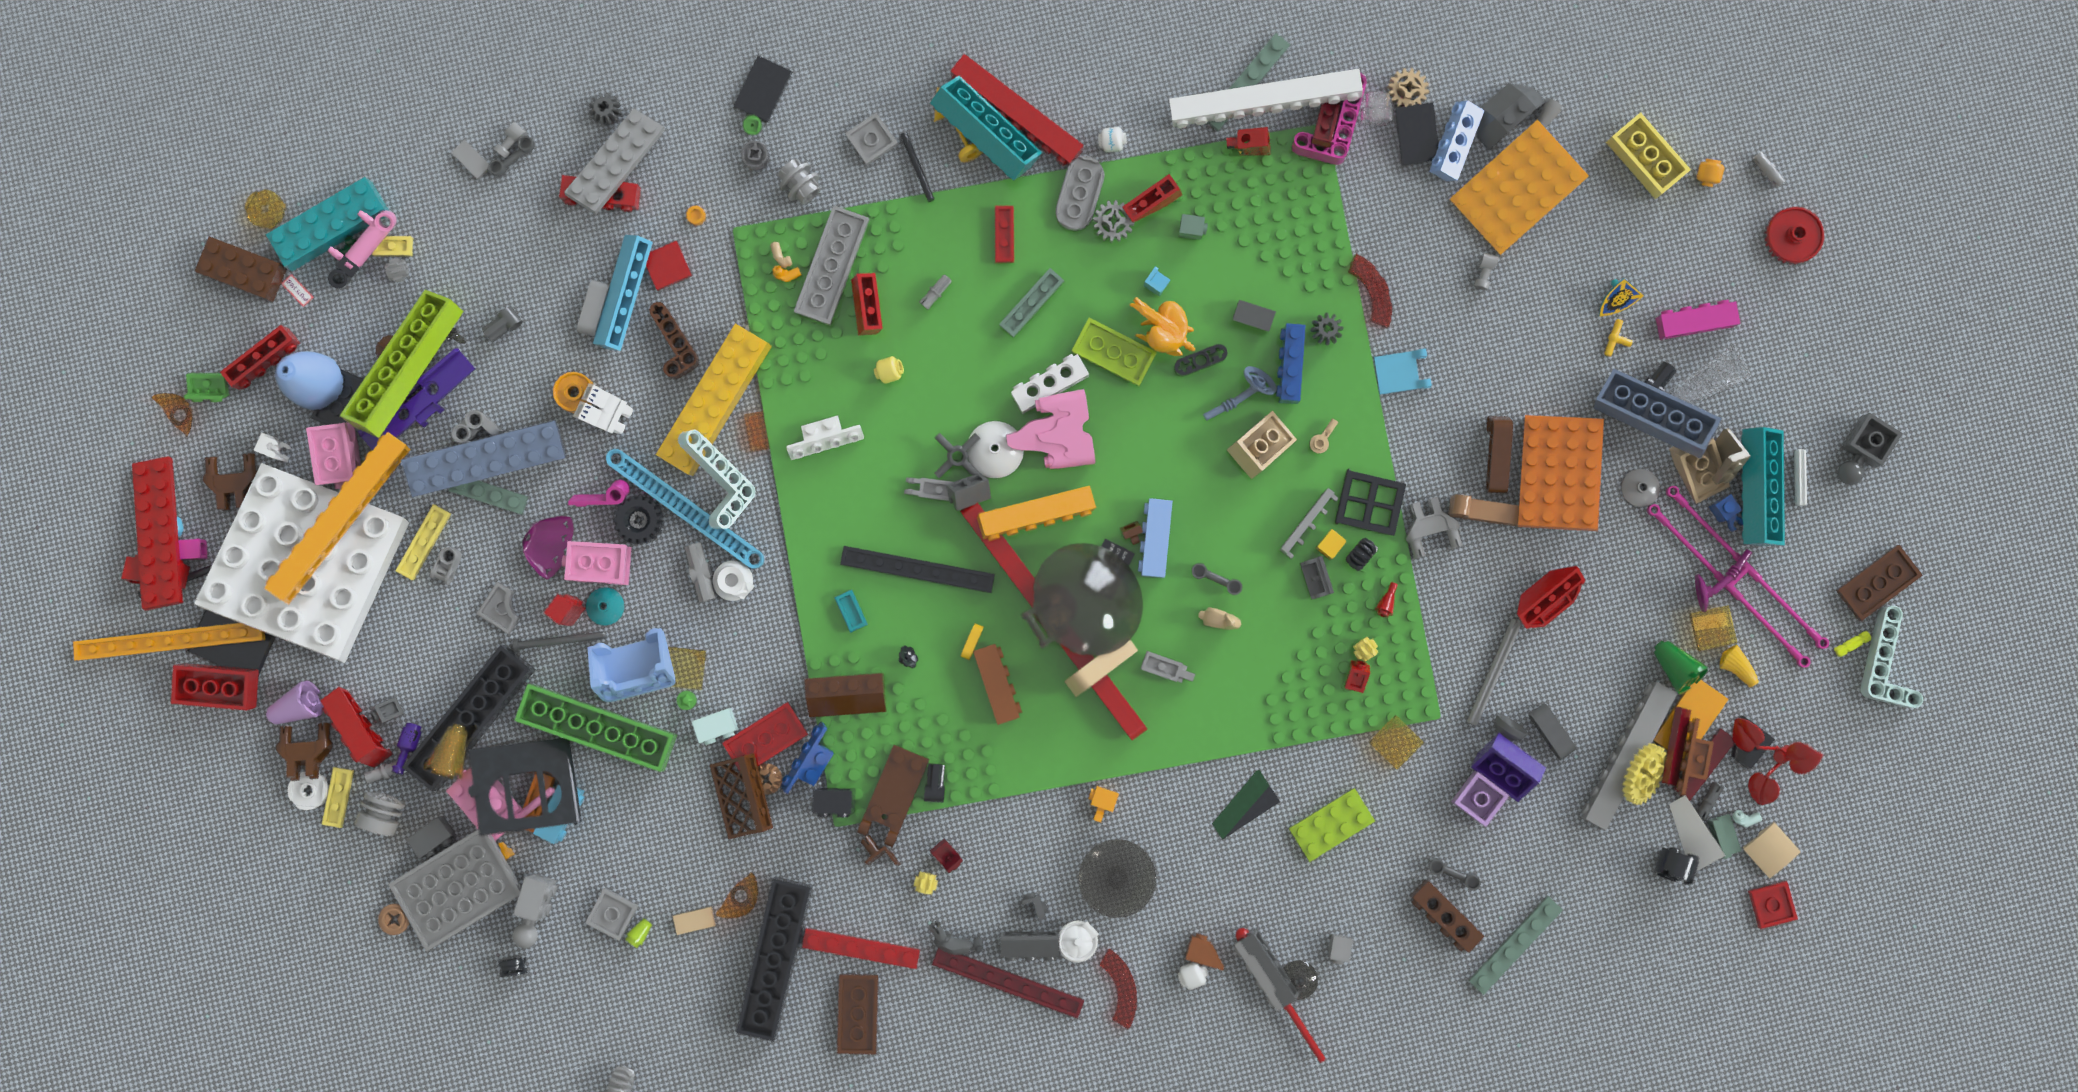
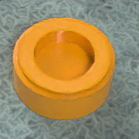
M691 206L686 212V218L689 223L698 226L704 223L706 213L700 206Z

